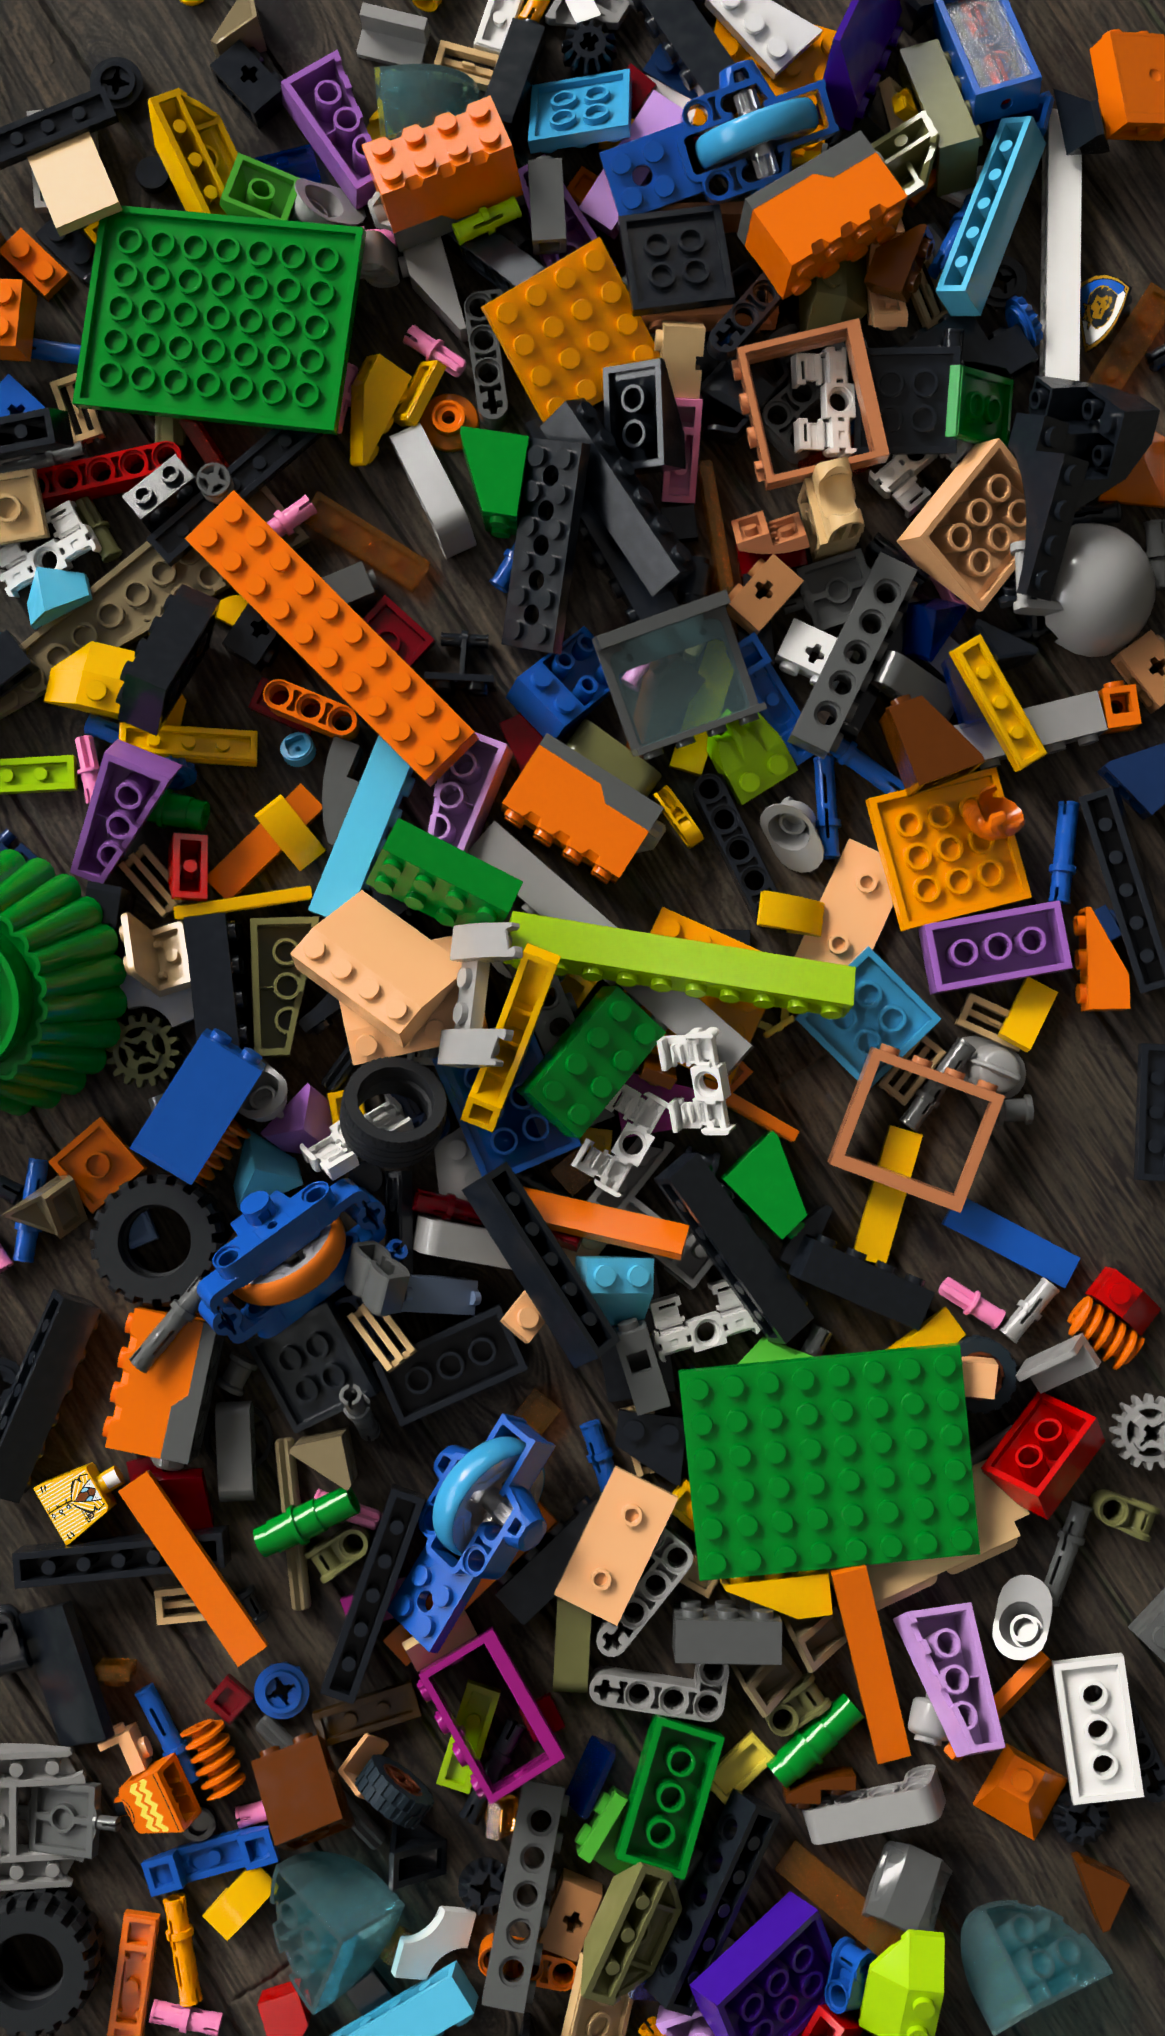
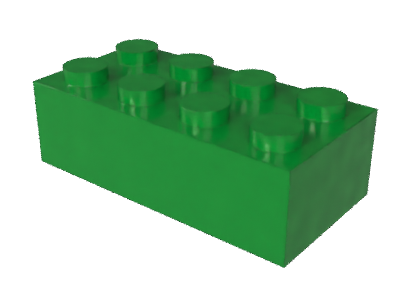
M398 818L373 866L366 884L374 887L381 894L390 895L405 903L406 906L413 910L421 911L435 918L444 926L454 927L463 924L504 922L523 881Z
M603 986L516 1092L567 1137L580 1139L657 1045V1041L666 1034V1031L618 986Z
M652 1714L613 1849L617 1860L634 1865L643 1862L668 1870L673 1874V1877L685 1880L725 1740L720 1731L680 1718Z

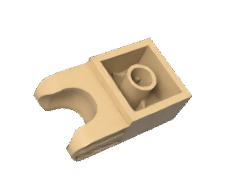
M847 456L818 463L815 466L812 477L804 479L797 499L813 563L854 550L857 543H859L861 533L864 532L865 524L861 509H858L855 503V487Z

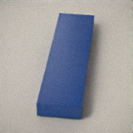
M966 1198L961 1213L949 1209L941 1223L1062 1288H1066L1081 1259Z

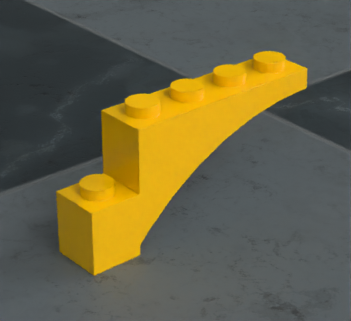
M527 943L495 1028L514 1030L511 1042L504 1041L501 1038L498 1042L500 1044V1051L495 1057L504 1062L503 1067H483L479 1069L460 1120L493 1133L507 1102L513 1082L527 1053L561 956Z

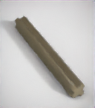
M283 1437L275 1441L282 1513L286 1512V1508L290 1505H301L296 1457L288 1453L295 1444L292 1437ZM301 1544L286 1550L291 1606L295 1611L306 1610L311 1606L307 1558L304 1555L306 1547Z

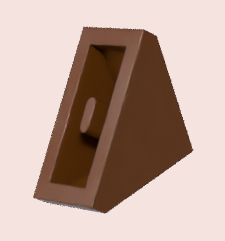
M1078 1851L1072 1852L1070 1854L1094 1920L1103 1933L1111 1929L1130 1883L1122 1872Z

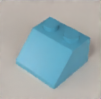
M576 1256L575 1269L611 1326H618L619 1322L628 1318L645 1319L654 1294V1258L645 1256Z

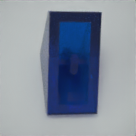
M938 598L908 603L902 648L904 655L932 662L967 610L966 606Z

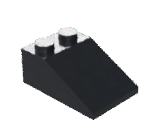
M657 358L603 367L605 430L613 435L616 442L615 445L623 457L633 465L635 475L686 469L685 433L665 360Z

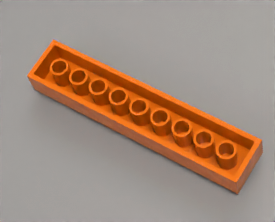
M234 490L185 538L194 550L430 787L479 740L475 731Z

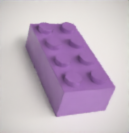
M1060 900L924 924L918 928L930 995L1056 973L1073 968Z

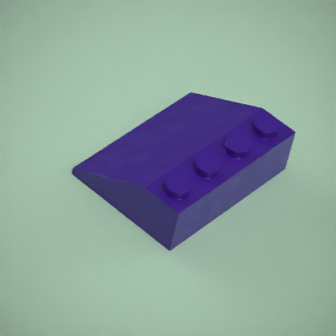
M852 0L833 38L823 79L826 82L825 88L835 123L841 128L851 131L856 119H863L870 102L867 95L871 94L874 96L881 78V74H878L879 70L885 72L890 61L892 51L889 48L890 46L893 48L897 47L903 31V27L898 26L902 14L900 0ZM817 103V104H816V109H817V111H818V116H819V119L822 120V117H821V114H820V110H819V107H818V103Z
M789 1891L689 1985L701 2014L715 2036H797L807 2026L818 2005L827 2004L824 1994L833 1948L819 1910Z

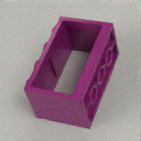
M493 1625L420 1670V1680H418L417 1687L426 1703L431 1700L434 1702L438 1710L435 1712V1720L444 1735L450 1732L455 1742L453 1743L452 1750L460 1765L464 1767L468 1764L473 1772L470 1775V1782L480 1800L486 1797L491 1805L565 1758L562 1747ZM482 1644H485L545 1751L495 1784H492L466 1737V1730L463 1724L459 1725L432 1676L450 1664L454 1666L464 1659V1655Z

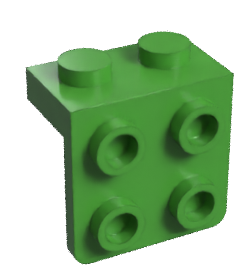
M612 1785L608 1793L604 1791L597 1800L593 1809L596 1813L589 1825L585 1823L578 1832L575 1843H577L575 1848L578 1856L588 1863L594 1860L617 1875L634 1864L617 1860L613 1851L629 1795Z

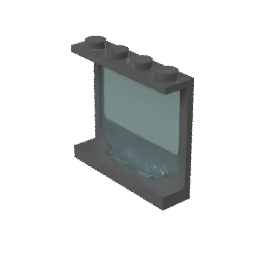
M727 590L592 638L633 757L642 754L644 760L664 754L662 749L664 746L675 743L676 749L696 742L694 735L705 731L708 737L717 735L728 730L727 723L738 720L740 725L760 719L757 712L767 709L765 702L758 703L725 607V605L731 603Z

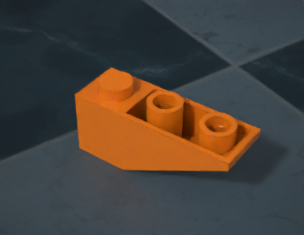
M1092 907L1078 910V916L1074 917L1073 929L1075 936H1079V949L1075 951L1074 962L1076 970H1080V983L1076 985L1075 995L1077 1004H1081V1012L1123 1011L1130 1009V979L1127 969Z

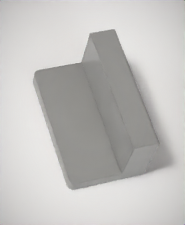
M363 2L359 14L362 31L356 51L357 56L362 59L416 72L421 71L430 37L428 18Z
M1081 1333L1025 1359L1015 1376L1019 1382L1030 1377L1041 1394L1098 1368L1101 1360L1084 1334Z

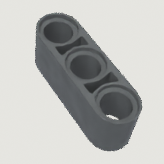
M891 650L885 651L870 682L893 700L906 694H910L911 698L922 695L949 722L961 700L960 694L906 656Z
M253 1401L217 1402L215 1407L219 1500L220 1502L255 1501L257 1498V1467Z

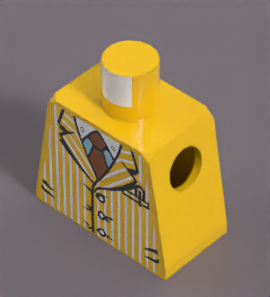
M91 1462L47 1479L33 1489L65 1545H68L117 1504L111 1491L123 1485L125 1479L116 1465L100 1474L96 1465Z

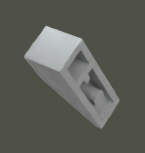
M441 236L403 250V256L398 257L402 277L410 278L412 289L461 342L468 341L467 328Z

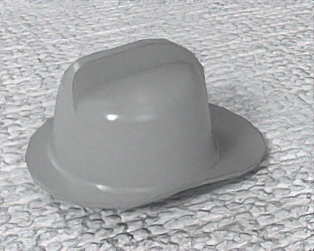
M303 178L296 180L294 186L297 197L290 214L291 221L357 226L363 223L366 217L365 209L362 207L356 210L341 188L316 183Z
M791 796L784 798L780 804H773L765 808L760 816V825L780 862L790 870L800 873L811 872L819 867L824 858V847L815 828L816 818L813 810L805 803L794 800Z
M968 1036L962 1038L976 1049L960 1071L966 1074L964 1081L977 1085L978 1080L981 1079L997 1085L998 1089L996 1092L1004 1095L1005 1098H1012L1019 1093L1026 1078L1025 1064L1019 1054L1012 1049L983 1037Z
M262 1059L261 1061L267 1065L238 1112L257 1122H267L276 1117L282 1119L284 1117L283 1110L287 1103V1082L281 1074Z
M1018 1575L1011 1578L1002 1587L992 1637L998 1650L1012 1660L1025 1661L1035 1657L1043 1649L1047 1641L1053 1612V1598L1049 1588L1042 1580L1032 1575Z

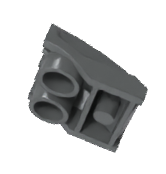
M888 1841L884 1844L878 1865L870 1881L861 1915L867 1918L872 1916L904 1932L908 1929L934 1931L941 1899L953 1871L942 1859L907 1843Z

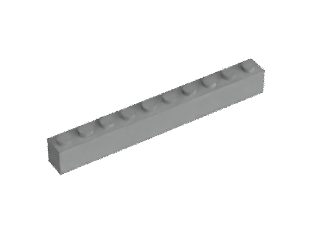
M493 821L468 850L472 856L523 881L517 895L525 902L521 908L528 914L617 928L496 821ZM603 979L610 986H615L616 981ZM642 985L632 987L621 986L640 1008L643 1005L652 1013L651 1018L665 1031L669 1028L676 1035H686L693 1028H702L705 1031L709 1027H717L720 1030V1033L715 1036L719 1062H726L728 1076L754 1048L752 1044L699 998L689 997L685 992L680 991L657 992L648 986Z

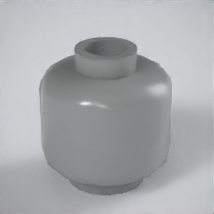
M927 1692L925 1697H915L912 1701L908 1721L909 1731L915 1734L914 1740L941 1747L942 1741L946 1742L949 1740Z

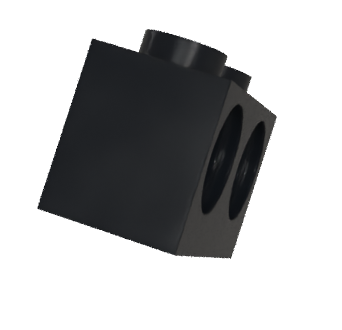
M174 454L122 497L152 534L196 496L200 489L198 488L196 478L177 455Z

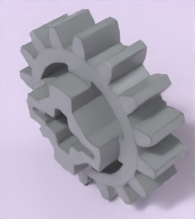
M1145 1393L1143 1401H1141L1138 1396L1132 1395V1405L1129 1406L1121 1402L1119 1405L1123 1413L1121 1415L1112 1414L1111 1416L1114 1420L1118 1421L1117 1426L1109 1427V1431L1118 1436L1111 1443L1116 1448L1123 1447L1119 1456L1124 1460L1131 1457L1130 1464L1138 1468L1142 1462L1145 1469L1152 1470L1155 1462L1159 1467L1165 1468V1398L1158 1396L1154 1402L1153 1395ZM1144 1409L1158 1410L1157 1412L1153 1411L1150 1415H1142L1139 1412ZM1130 1423V1434L1127 1436V1427ZM1147 1425L1151 1426L1150 1431L1153 1433L1149 1438L1146 1437L1147 1433L1144 1430ZM1147 1448H1155L1157 1452L1151 1454L1139 1453L1140 1451L1144 1452Z

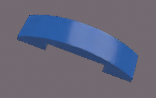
M753 632L740 640L738 645L758 703L765 702L767 709L759 713L780 735L794 763L798 766L814 755L787 742L801 712L771 665L772 659L756 633Z
M269 1825L212 1835L202 1842H190L148 1858L141 1863L150 1895L154 1897L183 1889L189 1882L244 1867L248 1871L278 1863L281 1859L278 1849L274 1845Z

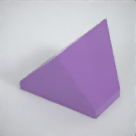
M307 1083L285 1106L283 1110L284 1117L282 1119L276 1117L261 1132L263 1137L282 1151L302 1154L300 1149L301 1143L308 1149L331 1134L329 1126L332 1125L328 1099Z

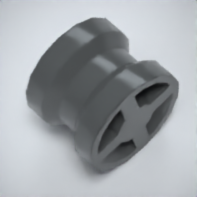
M211 462L205 464L197 473L196 482L205 499L213 504H220L235 490V484L229 471L220 463Z

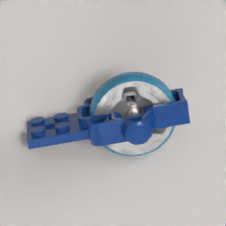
M753 60L740 61L724 68L719 72V89L688 101L683 108L681 123L599 153L618 216L653 212L699 194H703L705 200L710 204H724L748 194L752 195L793 170L792 151L836 136L839 132V127L835 123L826 92L825 79L775 96ZM758 95H759V97H760V98L762 99V101H763V103H762L761 106H760V102H759V99H758ZM810 95L816 97L825 129L815 133L812 132L818 127L819 116L815 104L808 98ZM733 97L738 113L737 118H735L734 113L724 111L723 101L725 99ZM692 109L702 110L706 115V122L701 126L692 125L687 117L688 112ZM700 136L694 145L696 159L701 168L709 170L699 175L693 172L684 143L685 140ZM781 156L780 169L776 157ZM751 159L759 180L749 183L744 178V170L749 166L748 160ZM640 166L647 167L652 173V181L646 186H639L633 180L632 174ZM713 178L723 179L727 184V192L722 196L712 194L709 190L710 180Z
M502 1413L486 1442L472 1450L459 1445H450L440 1452L434 1462L433 1470L439 1481L421 1510L418 1519L419 1529L428 1540L387 1609L428 1652H439L481 1579L497 1580L506 1573L519 1550L529 1551L540 1543L546 1533L547 1524L537 1504L545 1482L544 1465L556 1445L543 1438L523 1418ZM449 1551L461 1556L459 1561ZM431 1593L433 1606L428 1611L426 1608V1599L427 1596Z

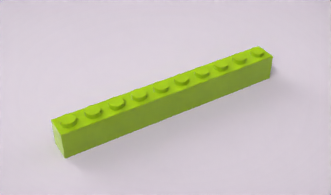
M516 911L512 912L509 922L518 923L520 926L517 931L508 933L512 937L511 947H522L524 951L527 943L561 956L555 972L556 976L566 974L580 975L588 981L605 979L616 981L618 985L625 987L642 985L648 986L657 992L680 991L694 998L711 996L717 997L725 1003L742 1001L753 1003L755 1007L763 1009L780 1007L786 1008L787 1011L794 1014H804L807 1012L821 1014L826 1019L844 1018L854 1006L856 967ZM521 959L506 960L503 963L511 964L512 967L517 969Z

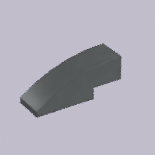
M336 736L333 738L327 756L322 790L324 827L327 842L332 848L359 785V782L352 778L363 754L359 745Z

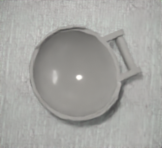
M1075 524L1071 526L1051 601L1034 600L1030 596L1017 593V601L1013 603V611L1015 614L1044 616L1046 626L1058 637L1054 642L1074 654L1087 657L1107 656L1127 646L1139 635L1147 623L1155 602L1156 582L1154 571L1146 553L1127 533L1116 527L1104 524ZM1025 540L1010 544V553L1015 556L1016 592L1022 571Z

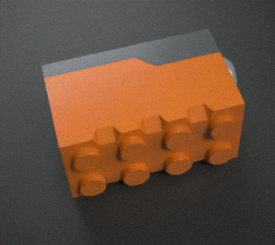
M491 95L469 103L466 112L454 116L448 111L436 116L433 125L421 128L417 124L406 127L399 138L390 141L383 136L362 144L376 189L375 194L367 203L376 228L392 232L399 252L452 232L451 224L479 213L478 209L483 206L490 208L512 196L516 198L519 206L526 204L513 146Z
M860 130L745 198L737 236L770 280L776 292L781 296V299L784 300L792 294L798 296L804 293L811 286V279L815 277L827 279L840 268L839 263L841 261L851 260V262L859 260L867 253V246L871 243L882 245L890 241L897 232L896 228L903 215V209L908 196L887 168L883 156L872 147Z
M546 733L502 802L501 811L505 813L504 820L520 830L523 825H526L534 831L533 838L548 848L554 843L563 849L561 854L563 858L576 866H579L581 862L592 868L590 875L606 885L609 881L614 884L618 881L634 854L654 850L666 831L665 824L657 820L664 809L662 806L548 733Z
M142 1305L135 1308L134 1313L130 1312L126 1320L125 1333L130 1334L128 1348L122 1347L119 1353L117 1367L123 1368L121 1382L115 1381L113 1384L110 1402L115 1403L116 1406L113 1417L107 1416L102 1436L107 1437L105 1448L148 1456L157 1468L178 1471L184 1468V1464L188 1465L201 1454L204 1432L226 1335H218L199 1313H195L197 1317L181 1329L175 1339L153 1363L148 1372L143 1373L131 1363L129 1358L138 1350L158 1323L171 1310V1307L156 1306L152 1308L143 1307Z

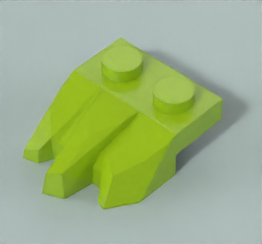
M726 708L720 718L732 714L731 711ZM759 712L757 713L760 719L744 725H740L738 720L727 723L728 730L723 735L717 734L707 739V753L717 772L725 778L737 803L741 805L798 771L784 741Z

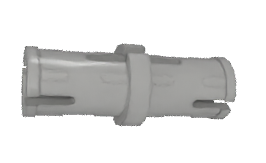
M1042 1277L1026 1299L1019 1300L1016 1304L1018 1308L1006 1323L1000 1327L999 1331L1017 1344L1020 1337L1034 1320L1038 1322L1041 1319L1042 1315L1040 1313L1060 1290Z

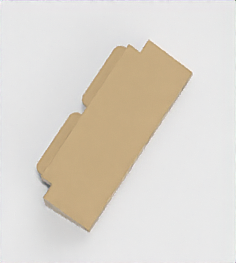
M986 1460L972 1466L980 1554L866 1565L877 1611L932 1586L937 1581V1575L947 1571L949 1574H957L1005 1552L1017 1544V1538L1021 1535L1014 1521L1030 1513L1027 1509L1019 1506L982 1472L981 1467ZM837 1568L826 1569V1571L829 1573L830 1582L834 1588L830 1570Z

